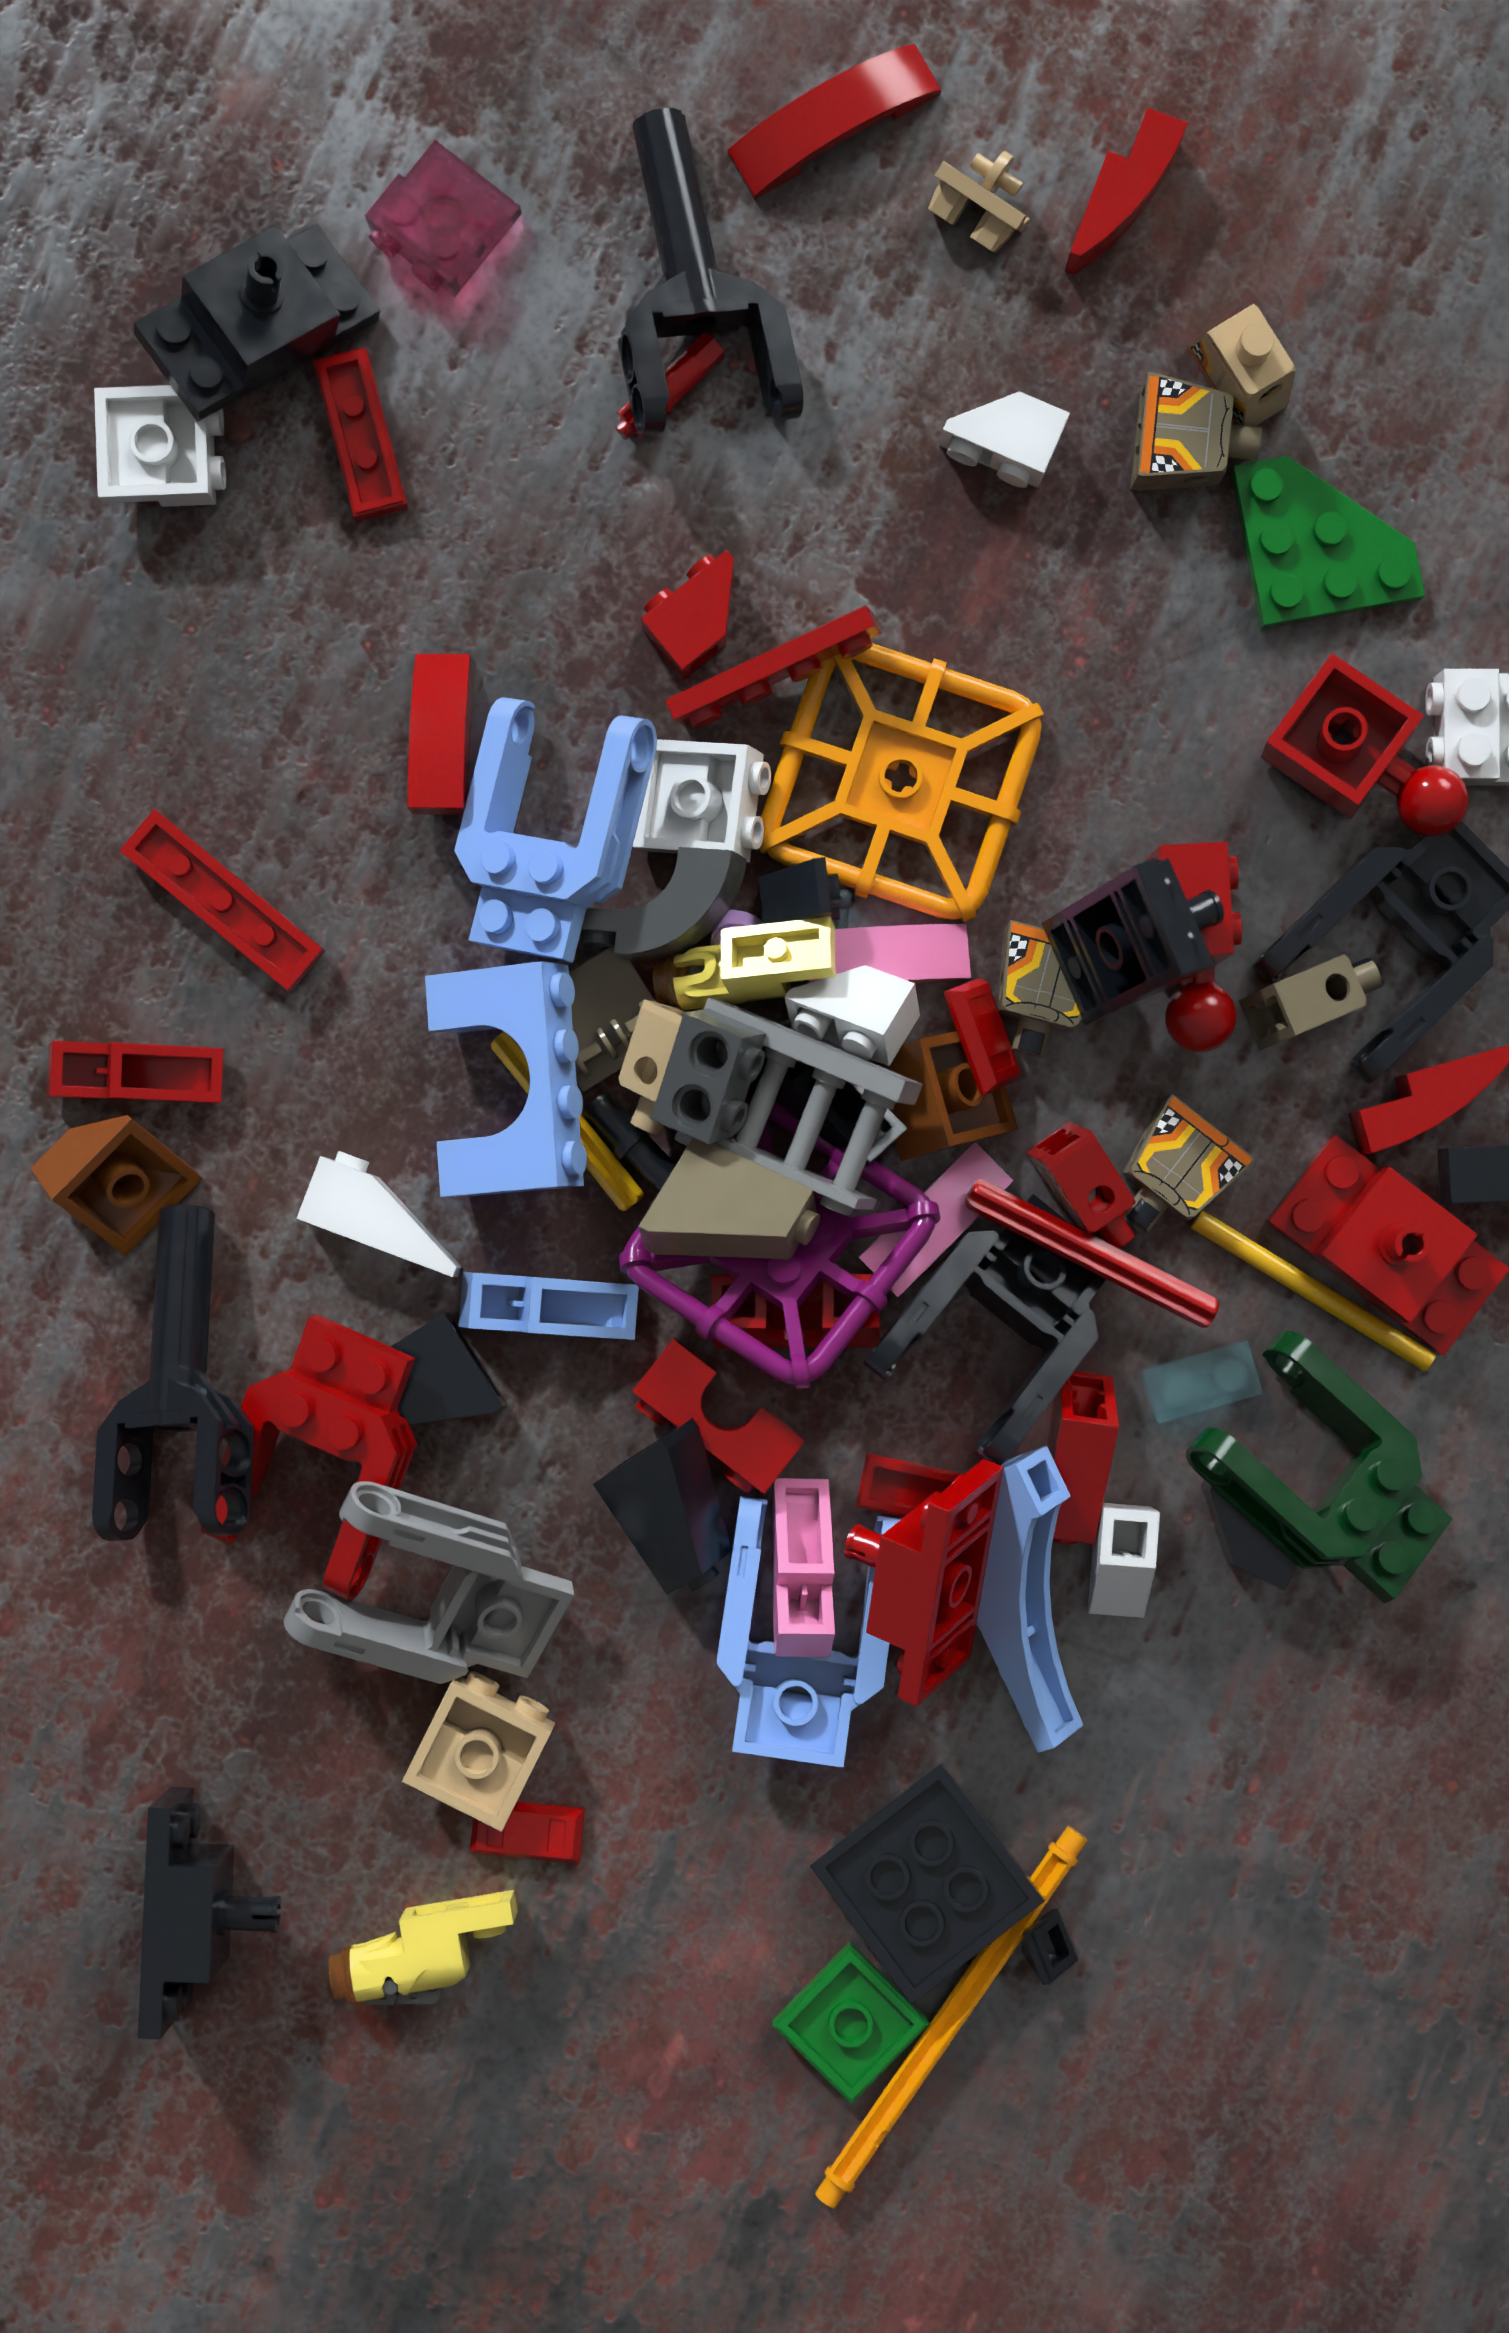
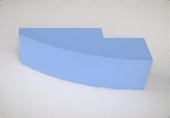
M463 1272L458 1326L472 1329L635 1340L639 1287L635 1284Z

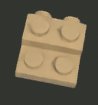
M470 1671L467 1678L462 1676L452 1680L402 1782L502 1832L554 1728L555 1722L546 1718L549 1709L543 1704L526 1696H519L515 1703L496 1693L499 1688V1684L479 1672Z

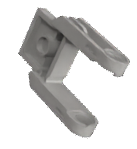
M361 1481L355 1483L340 1508L339 1515L341 1521L345 1522L347 1520L353 1527L366 1534L388 1540L389 1546L453 1565L431 1605L430 1617L426 1621L353 1600L348 1601L319 1590L306 1589L296 1594L284 1617V1626L287 1632L295 1640L306 1646L438 1684L465 1676L468 1672V1667L475 1664L528 1678L574 1597L572 1581L521 1566L519 1550L506 1523L374 1482ZM307 1615H310V1616H313V1617L319 1619V1620L322 1621L324 1624H321V1623H318V1622L313 1621V1620L310 1619Z

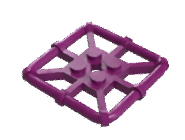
M753 1094L750 1095L749 1101L744 1102L747 1104L748 1107L753 1097ZM776 1101L774 1102L768 1120L773 1121L795 1135L800 1121L789 1114ZM767 1120L758 1143V1148L773 1154ZM818 1136L814 1148L831 1158L820 1175L834 1180L845 1153ZM873 1160L868 1166L864 1165L860 1178L906 1206V1209L849 1218L844 1214L819 1204L822 1194L814 1191L817 1213L820 1214L819 1225L807 1245L800 1243L790 1260L653 1254L645 1250L638 1227L631 1235L624 1251L619 1254L620 1271L627 1274L639 1288L697 1326L696 1333L706 1340L710 1341L715 1338L772 1378L786 1384H795L796 1390L810 1388V1382L817 1380L831 1367L872 1312L880 1313L887 1304L886 1294L927 1243L935 1228V1224L940 1221L939 1206L936 1202L930 1201L918 1187ZM907 1231L868 1282L858 1280L834 1264L852 1239ZM711 1262L735 1278V1281L715 1305L707 1307L655 1271ZM822 1279L853 1301L813 1353L806 1359L798 1308ZM752 1291L784 1311L791 1361L783 1358L729 1321Z

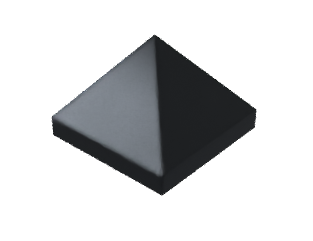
M1058 1909L1050 1910L1022 1933L1021 1952L1043 1985L1051 1984L1078 1961Z

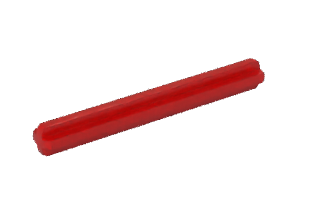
M977 1179L967 1194L965 1201L967 1209L1201 1328H1207L1217 1315L1219 1301L1215 1297L983 1179Z

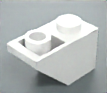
M1019 391L947 419L939 446L948 449V456L959 463L976 466L979 462L997 470V476L1008 484L1025 488L1030 484L1039 488L1070 413Z
M866 965L836 974V977L823 978L792 988L785 996L790 1024L793 1030L819 1041L840 1047L846 1052L868 1061L871 1059L890 1066L920 1016L915 983Z
M1103 1503L1095 1543L1092 1545L1088 1599L1089 1614L1144 1618L1156 1570L1160 1512L1151 1506Z

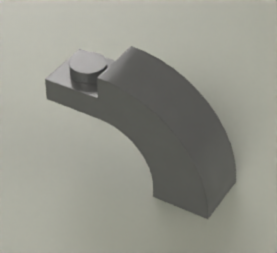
M678 847L677 862L672 878L656 898L645 905L627 910L587 908L580 933L582 935L581 943L599 947H614L615 943L614 954L630 961L657 960L688 949L706 937L728 913L740 890L747 859L732 850Z

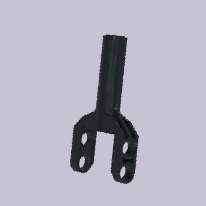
M660 108L646 112L633 122V133L663 276L655 287L646 293L628 317L625 327L621 332V337L617 342L635 428L638 434L647 435L662 433L666 426V405L670 396L657 338L702 335L704 332L737 331L740 325L745 324L748 327L764 406L777 421L798 419L803 411V387L786 307L756 283L724 273L717 268L686 117L681 113V110L675 108Z
M179 1204L166 1206L159 1210L149 1381L118 1401L97 1430L92 1520L96 1533L107 1541L133 1539L139 1534L149 1517L153 1433L165 1434L197 1431L193 1509L201 1527L208 1534L213 1536L238 1534L245 1528L249 1520L254 1425L236 1400L215 1390L206 1379L215 1213L203 1206ZM223 1438L230 1447V1459L226 1467L219 1458V1446ZM122 1446L127 1449L130 1456V1465L126 1474L120 1471L117 1460ZM220 1496L225 1499L227 1504V1516L223 1524L219 1522L216 1515V1503ZM118 1502L124 1505L127 1514L126 1524L122 1530L117 1527L114 1520V1511Z

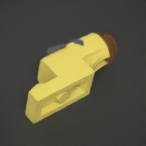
M821 917L721 929L720 945L692 948L683 954L668 955L666 961L654 963L653 986L656 999L660 1004H670L671 1007L692 1010L703 1009L708 998L728 1002L733 1005L749 1001L785 998L791 989V982L836 977L835 926L831 917Z
M509 1890L405 1908L399 1920L401 1937H397L396 1932L366 1943L343 1946L341 1953L330 1954L329 1978L335 2000L347 1998L349 2003L363 2001L365 2005L436 2004L444 1987L455 1985L465 1978L468 1973L470 1960L465 1932L473 1931L474 1938H488L505 1933L506 1925L514 1924L518 1913L515 1891Z

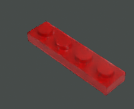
M865 605L665 699L674 721L684 726L691 723L694 729L704 727L723 716L722 708L741 700L743 706L758 702L773 693L771 685L788 677L791 678L792 682L805 680L823 669L820 662L837 654H841L842 659H847L865 652L873 646L871 639L882 634V631L874 613Z
M155 808L119 850L290 993L326 952Z

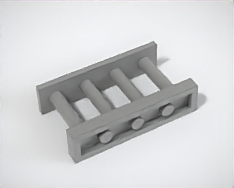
M708 998L704 1009L709 1008L766 1033L763 1046L766 1047L764 1053L767 1061L749 1104L745 1121L738 1132L737 1138L732 1137L715 1142L714 1144L822 1194L819 1204L833 1211L851 1216L853 1209L873 1210L877 1199L856 1191V1185L886 1110H893L896 1102L915 1105L923 1084L736 1005ZM719 1039L716 1045V1053L719 1060L725 1064L728 1056L727 1048L723 1041ZM798 1060L815 1067L811 1077L815 1078L816 1082L787 1155L783 1159L758 1148L757 1145L788 1067L794 1068ZM846 1081L864 1088L861 1098L866 1101L834 1180H831L806 1169V1166L837 1088L843 1089ZM701 1092L699 1098L700 1107L704 1114L709 1116L711 1109L710 1101ZM676 1130L674 1140L688 1146L693 1137Z

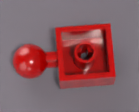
M1331 653L1266 741L1261 756L1263 760L1350 820L1377 784L1396 796L1397 812L1405 826L1423 836H1440L1455 829L1464 819L1469 805L1467 787L1457 773L1449 768L1437 765L1415 769L1397 757L1416 732L1424 715L1333 653ZM1344 730L1351 736L1348 745H1340L1332 740L1333 735L1337 736Z
M1228 842L1160 845L1145 861L1156 858V861L1159 862L1169 858L1186 899L1210 889L1216 893L1222 902L1224 909L1222 923L1200 930L1214 966L1232 956L1234 954V946L1241 945L1242 941L1241 916L1239 912H1232L1230 891L1237 890L1239 870L1236 856H1228ZM1214 966L1182 981V987L1171 996L1166 1006L1165 1024L1169 1035L1179 1046L1189 1051L1208 1052L1217 1049L1230 1038L1236 1025L1237 1014L1235 1004L1230 995L1223 988L1215 984Z

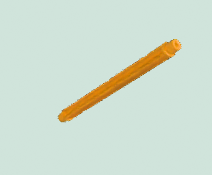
M1067 1826L1056 1843L1051 1841L1048 1846L1049 1851L1030 1877L1044 1896L1045 1902L976 1955L832 2166L828 2165L825 2169L824 2174L826 2177L815 2191V2195L824 2204L833 2209L836 2208L845 2193H851L855 2188V2181L1022 1940V1933L1034 1923L1071 1867H1075L1079 1862L1076 1857L1088 1841L1081 1833Z

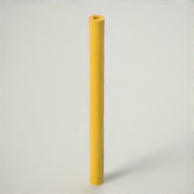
M1201 1210L1194 1218L1190 1226L1191 1229L1415 1367L1426 1372L1436 1358L1435 1352L1209 1213Z

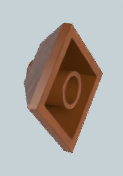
M128 1115L68 1129L30 1168L52 1201L125 1256L158 1224L159 1210L166 1206L177 1205L202 1179V1176Z

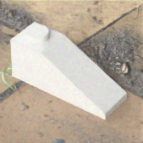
M338 1151L335 1160L320 1156L296 1219L451 1277L459 1276L462 1266L380 1177L366 1172L370 1162Z

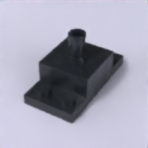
M318 223L288 240L285 239L275 225L184 274L181 298L134 322V335L195 420L199 422L378 322L381 310Z
M1152 858L1131 867L1041 924L1083 1022L1087 1025L1130 1004L1165 991L1214 966L1200 930L1222 923L1224 909L1219 897L1210 889L1186 899L1169 858L1159 862L1156 861V858Z
M170 1787L148 1807L138 2039H161L174 2021H179L184 2006H190L194 1983H210L230 1956L231 1930L278 1933L281 1913H277V1909H281L280 1896H233L235 1845L191 1843V1838L198 1837L201 1823L200 1804H192L193 1788Z

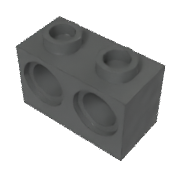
M709 1008L684 1013L651 1119L707 1144L732 1138L742 1127L747 1115L748 1106L744 1101L750 1082L754 1081L759 1075L764 1063L765 1053L761 1049L766 1033ZM719 1039L723 1041L727 1048L728 1056L725 1064L719 1060L716 1053V1044ZM701 1092L710 1101L711 1109L709 1116L704 1114L700 1107L699 1098Z

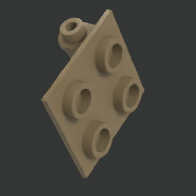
M615 944L614 947L607 948L569 972L575 988V998L571 1005L572 1025L579 1044V1053L575 1061L576 1081L583 1093L621 1070L644 999L656 1002L630 960L614 954Z

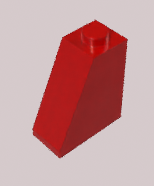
M1074 1371L1053 1400L1047 1447L1071 1496L1061 1503L1058 1512L1053 1541L1060 1544L1095 1543L1119 1430L1113 1376Z

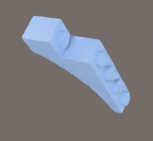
M1047 1445L1010 1458L1001 1465L1004 1468L976 1624L985 1639L998 1667L1000 1676L1008 1688L1022 1718L1023 1725L1028 1731L1038 1753L1054 1749L1084 1726L1067 1685L1058 1654L1052 1621L1050 1597L1052 1542L1061 1503L1071 1496Z

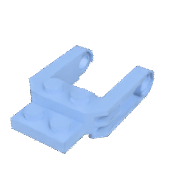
M502 697L495 701L487 717L454 850L469 880L482 887L469 941L479 945L573 963L586 909L594 903L603 904L622 890L657 748L656 730L653 723L648 719L621 715L612 721L606 734L578 847L575 848L565 842L513 833L532 760L528 752L534 732L533 710H535V706L530 701Z
M740 1496L716 1660L717 1665L740 1694L732 1752L843 1768L851 1711L884 1687L889 1643L866 1633L876 1569L868 1566L857 1653L854 1656H848L840 1650L832 1649L830 1657H775L774 1641L764 1639L759 1642H751L749 1640L768 1500ZM877 1516L874 1532L882 1535L901 1519Z

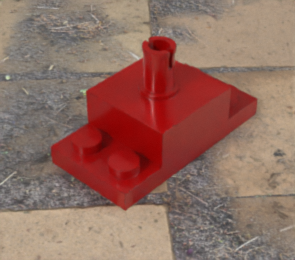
M1336 1134L1329 1137L1265 1221L1435 1353L1442 1356L1447 1353L1509 1271L1507 1265L1474 1241L1478 1235L1476 1232L1390 1166L1379 1168Z
M986 1459L981 1460L967 1473L958 1475L953 1484L942 1493L937 1491L884 1534H878L861 1524H857L851 1529L845 1541L847 1548L844 1549V1556L846 1558L855 1559L876 1569L866 1633L903 1649L897 1662V1672L901 1674L897 1698L915 1706L922 1703L971 1657L1004 1468Z

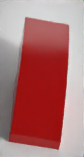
M1147 107L1129 158L1111 151L1107 152L1071 248L1064 272L1075 275L1100 257L1130 228L1148 206L1166 177L1189 122Z
M415 654L410 714L407 808L413 815L464 814L468 798V764H470V654Z
M52 1040L48 1046L46 1098L221 1103L223 1048Z
M1509 1045L1395 1077L1400 1099L1348 1113L1359 1152L1362 1155L1370 1154L1405 1142L1440 1124L1466 1106L1492 1083L1508 1065Z

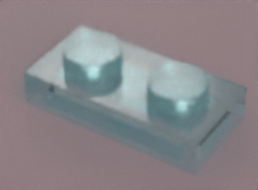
M1246 1340L1139 1370L1153 1420L1156 1424L1263 1394L1250 1346Z

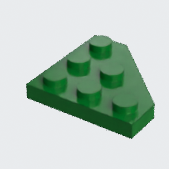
M1282 456L1238 464L1232 467L1230 473L1260 630L1416 602L1425 596L1415 542L1289 456Z

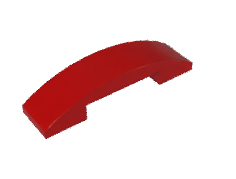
M916 45L903 46L855 65L804 93L744 135L727 150V154L753 199L756 200L800 175L801 165L889 115L894 120L900 118L940 95L941 88Z

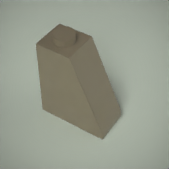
M692 1138L638 1227L645 1250L653 1254L790 1260L799 1244L807 1245L814 1236L819 1225L820 1214L817 1213L813 1189L714 1143L707 1144Z

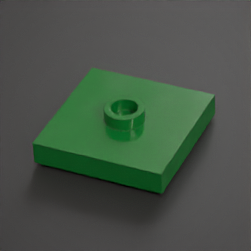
M849 1941L772 2019V2025L852 2104L929 2025V2019L914 2004H911L906 1996Z

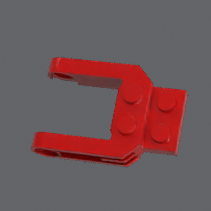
M318 1314L308 1317L291 1369L248 1386L241 1405V1409L254 1425L251 1497L259 1493L280 1431L345 1461L361 1463L362 1470L357 1482H374L400 1490L417 1442L407 1419L400 1416L398 1406L416 1358ZM227 1445L221 1462L225 1467L230 1459L229 1445ZM222 1496L218 1498L216 1503V1515L221 1524L224 1523L227 1516V1504ZM347 1520L343 1521L324 1574L323 1589L348 1601L356 1598L370 1575L382 1538L366 1534L353 1527ZM201 1527L202 1533L230 1545L237 1539V1536L234 1535L213 1536Z

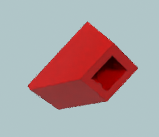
M728 550L724 551L717 558H714L712 554H708L700 559L687 572L686 576L689 578L687 582L673 593L669 588L662 590L643 608L647 613L641 618L644 633L683 681L726 647L734 576V558Z

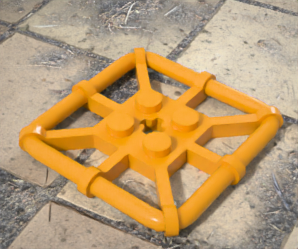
M872 643L873 646L870 649L854 657L842 659L841 654H837L820 662L823 669L807 679L790 731L783 732L779 744L784 749L760 816L764 825L763 841L759 848L761 854L768 853L772 859L787 867L814 858L825 857L790 845L788 842L838 817H843L876 828L862 869L826 857L827 874L838 873L840 885L855 889L854 895L867 899L868 894L942 919H961L965 923L977 917L975 911L981 907L989 893L1010 828L1018 824L1021 811L1017 807L1040 742L1041 718L1045 716L1039 703L1032 704L1028 698L1016 691L945 668L947 662L934 658L933 662L930 663ZM852 660L925 684L912 722L875 709ZM835 667L839 671L862 717L852 751L810 738ZM938 689L1011 713V715L962 739L926 727ZM1020 729L997 801L955 787L966 754ZM804 756H811L846 768L835 801L781 827V822ZM900 763L906 764L910 767L909 776L916 779V784L914 787L905 786L902 792L894 791L891 789L892 782L885 778V773L887 770L896 771ZM949 804L990 818L966 890L939 838ZM889 833L926 846L950 894V898L876 874Z

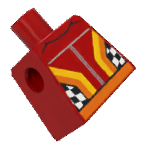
M1069 1121L1025 1151L1031 1163L1077 1227L1089 1234L1097 1231L1103 1241L1117 1248L1124 1246L1137 1235L1136 1229L1124 1213L1136 1203L1135 1199L1092 1131ZM1097 1187L1095 1197L1088 1202L1090 1192Z

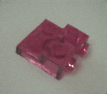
M434 140L405 178L398 173L365 214V218L371 232L368 237L377 248L391 258H394L399 253L414 265L411 271L424 285L433 291H437L442 287L452 296L456 297L521 216L522 212L520 205L442 144Z

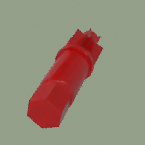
M706 332L664 369L670 396L666 405V415H670L673 412V407L725 358L724 350ZM629 401L617 412L622 422L616 427V430L625 440L632 434L642 439L645 435L638 434L635 428Z

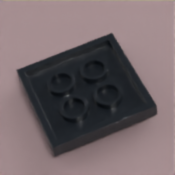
M943 1762L810 1865L811 1869L911 2004L915 2003L1045 1902L1044 1896Z

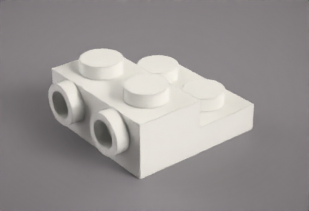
M171 385L94 388L98 498L102 503L158 501L162 507L216 505V490L226 489L223 456H215L214 436L224 435L223 408L197 422Z
M1443 669L1434 677V683L1428 684L1426 690V712L1428 716H1434V737H1429L1427 741L1426 765H1437L1451 769L1461 777L1466 786H1509V673H1499V669Z
M657 739L655 758L633 847L640 851L678 854V847L732 850L746 858L747 862H750L751 849L760 848L764 835L763 821L760 816H756L758 796L765 795L768 792L771 782V770L769 764L763 762L764 754L746 744Z

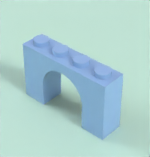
M540 961L425 976L429 1031L457 1034L500 1029L509 1034L521 1047L530 1073V1088L526 1104L519 1117L508 1128L498 1134L487 1137L437 1141L440 1197L479 1196L584 1186L583 1172L587 1165V1155L585 1147L581 1143L579 1122L583 1109V1099L577 1087L575 1061L579 1053L577 1036L573 1031L571 1005L575 998V988L569 975L568 965Z

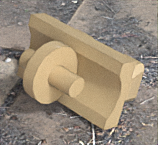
M1003 151L994 163L980 153H977L970 168L985 178L982 185H979L945 161L942 162L935 173V176L941 179L934 191L928 209L954 226L971 199L986 209V212L970 237L994 253H997L1004 246L1015 229L1022 233L1031 219L994 194L998 188H1001L1013 197H1016L1024 184L1008 173L1014 161V156L1007 151Z

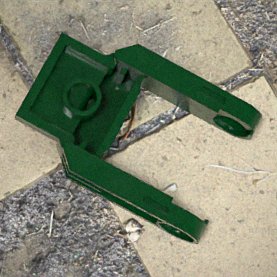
M1281 1331L1263 1352L1262 1356L1266 1358L1269 1366L1292 1387L1290 1393L1349 1445L1359 1457L1350 1461L1315 1510H1312L1235 1438L1220 1429L1204 1428L1187 1449V1461L1197 1474L1301 1569L1328 1568L1330 1566L1343 1565L1383 1603L1396 1599L1453 1518L1416 1485L1422 1477L1416 1437L1310 1340L1296 1332Z

